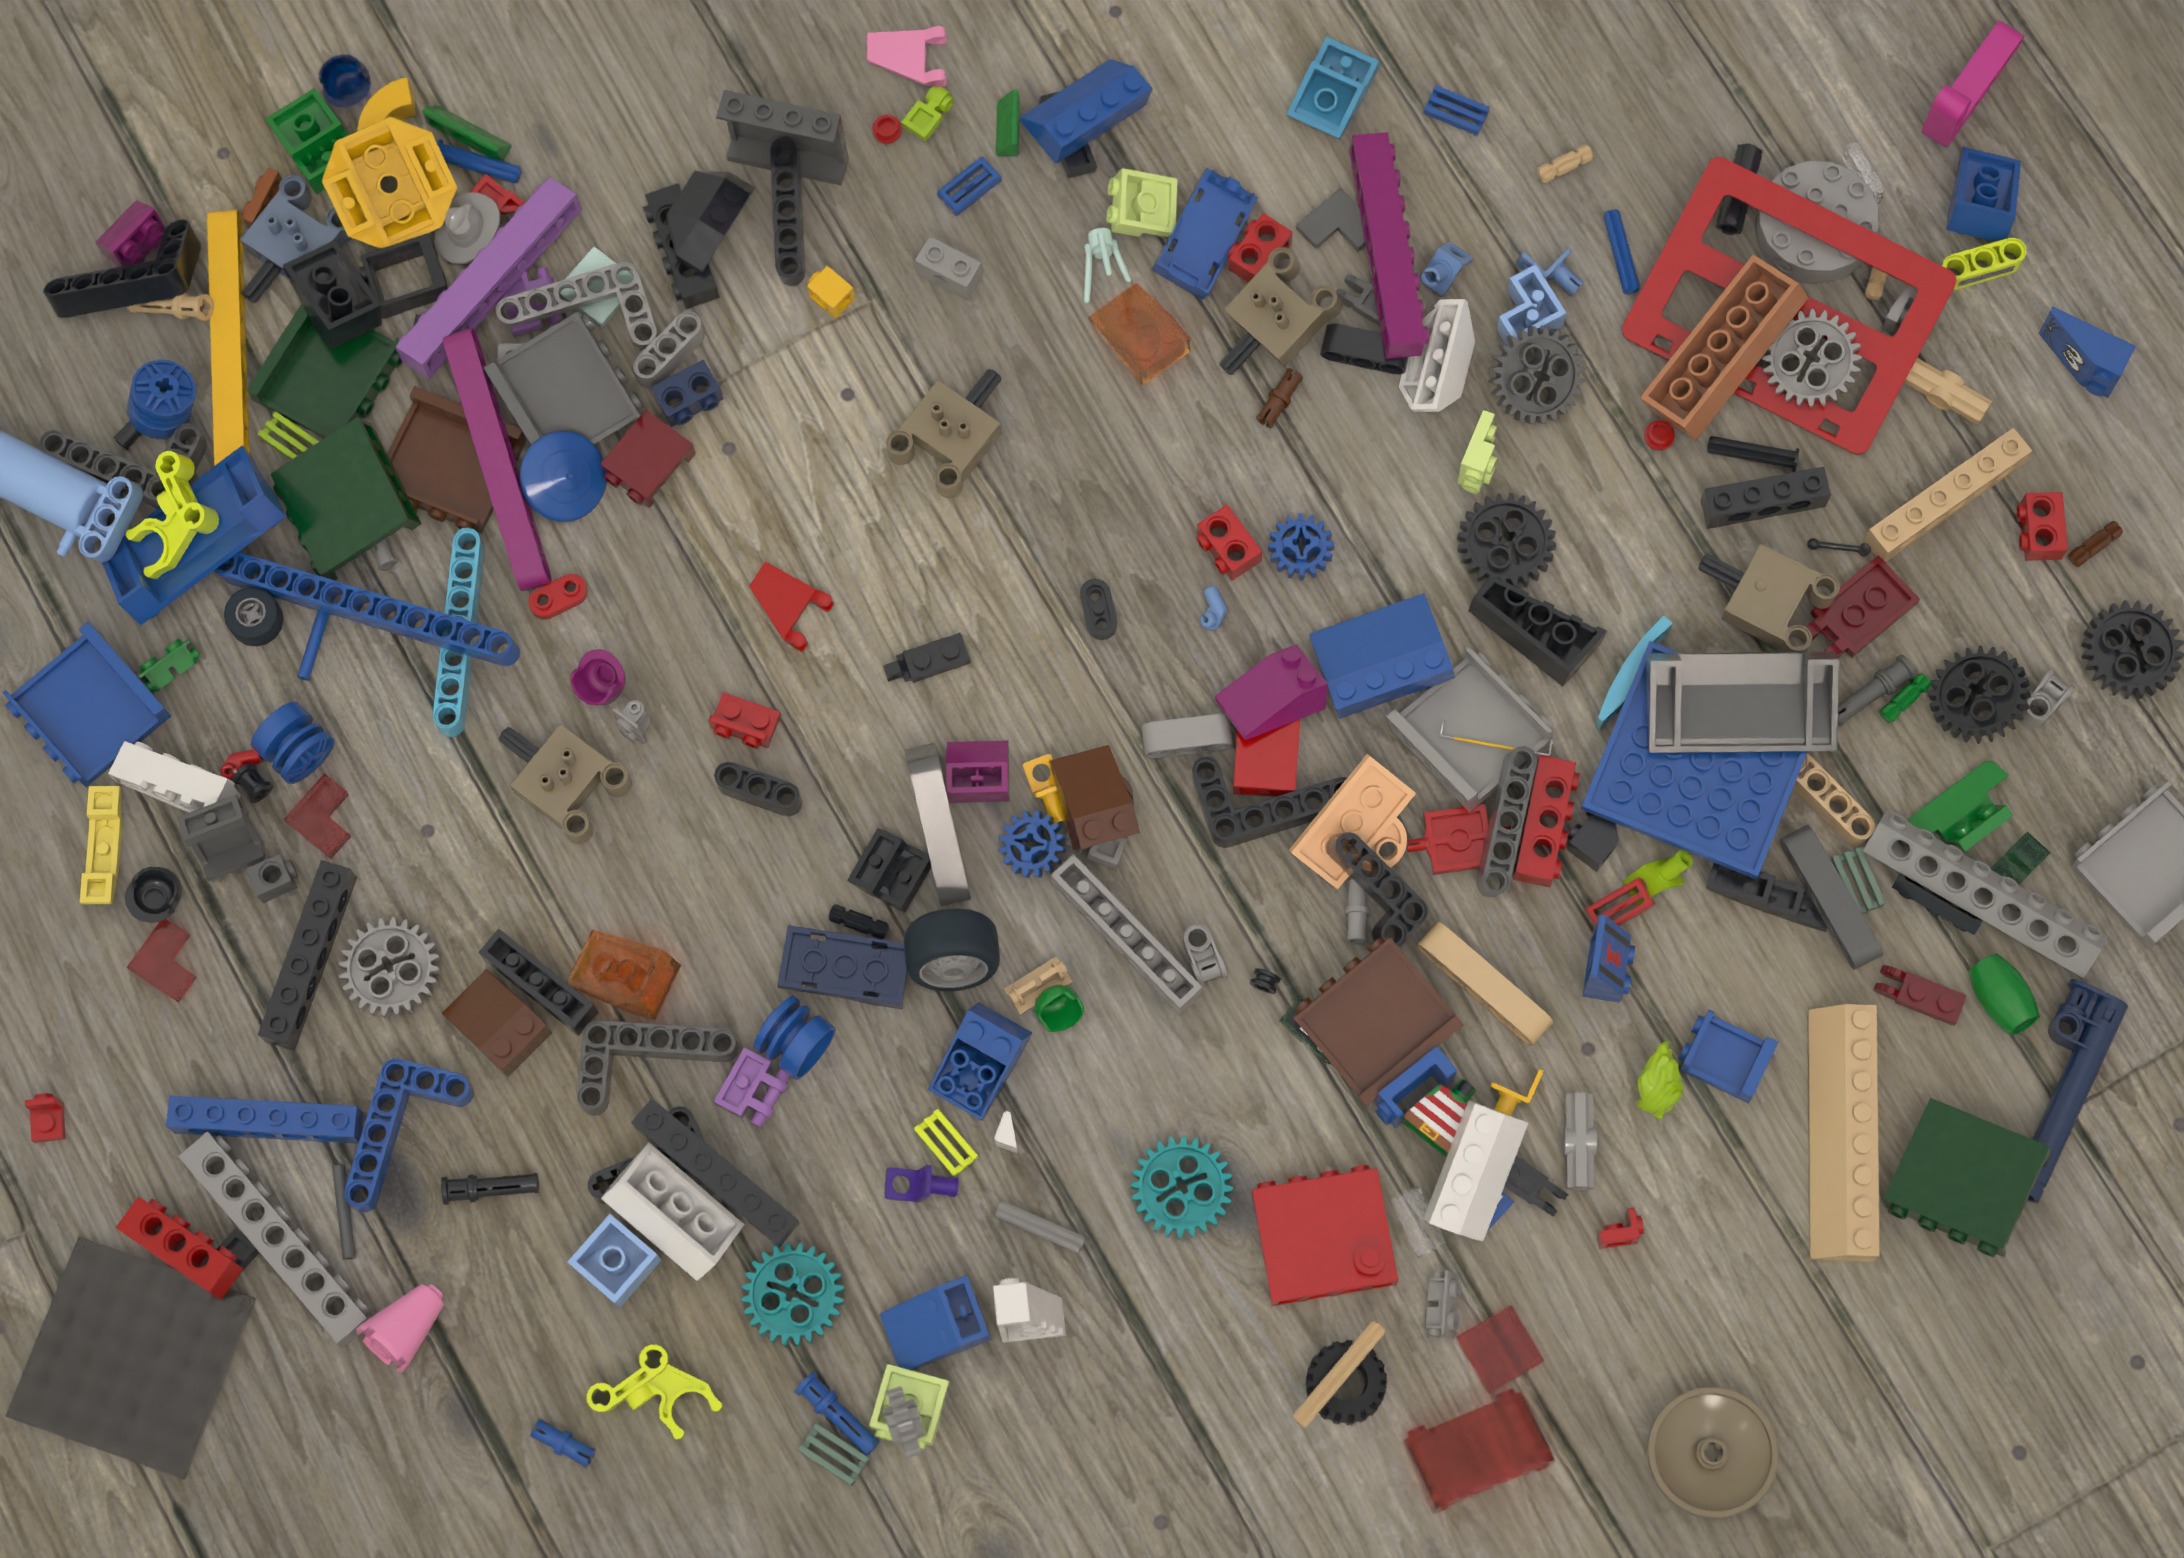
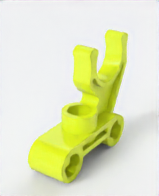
M173 451L161 453L155 465L165 488V491L157 496V501L167 516L166 520L146 518L136 527L126 532V537L135 542H140L146 535L157 532L161 536L164 544L161 558L155 564L144 568V575L155 580L162 574L175 569L197 532L210 534L216 530L219 524L218 513L214 509L198 503L188 482L194 474V463L190 458Z
M656 1344L646 1346L641 1351L639 1363L642 1368L616 1387L612 1388L608 1384L597 1383L587 1393L588 1405L600 1413L611 1411L625 1400L634 1411L655 1395H660L662 1397L659 1406L660 1420L666 1424L673 1437L677 1440L682 1439L685 1432L675 1423L672 1409L675 1401L681 1395L687 1392H697L708 1399L714 1412L720 1411L723 1407V1404L715 1397L708 1383L669 1365L667 1351ZM652 1351L662 1353V1357L659 1359L661 1365L657 1368H649L646 1364L650 1360L648 1354ZM598 1390L603 1393L609 1391L610 1401L606 1406L601 1403L597 1405L594 1403V1395Z

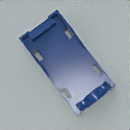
M1206 168L1151 270L1203 300L1209 294L1228 257L1230 249L1258 197L1254 195L1255 193H1250L1243 189L1240 185L1241 182L1234 180L1231 176L1229 178L1217 174L1215 169L1212 171ZM1202 191L1203 194L1197 203L1193 199L1197 192ZM1239 214H1241V217L1243 218L1239 226H1237L1234 223L1237 220ZM1175 240L1177 243L1172 252L1168 251L1171 242ZM1214 263L1216 269L1213 275L1211 276L1208 274V272Z

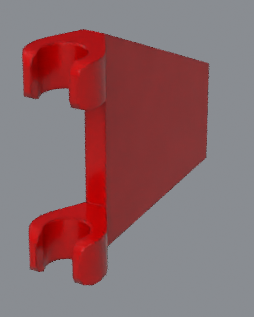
M767 562L763 564L749 585L783 640L800 652L805 650L808 642L803 634L792 630L809 602L811 601L826 612H829L834 605L829 594L814 589Z

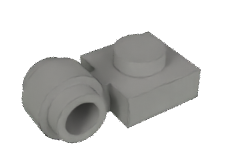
M1068 832L1064 841L1066 843L1065 848L1074 854H1082L1083 851L1090 849L1087 856L1088 860L1116 870L1128 839L1120 838L1073 851Z

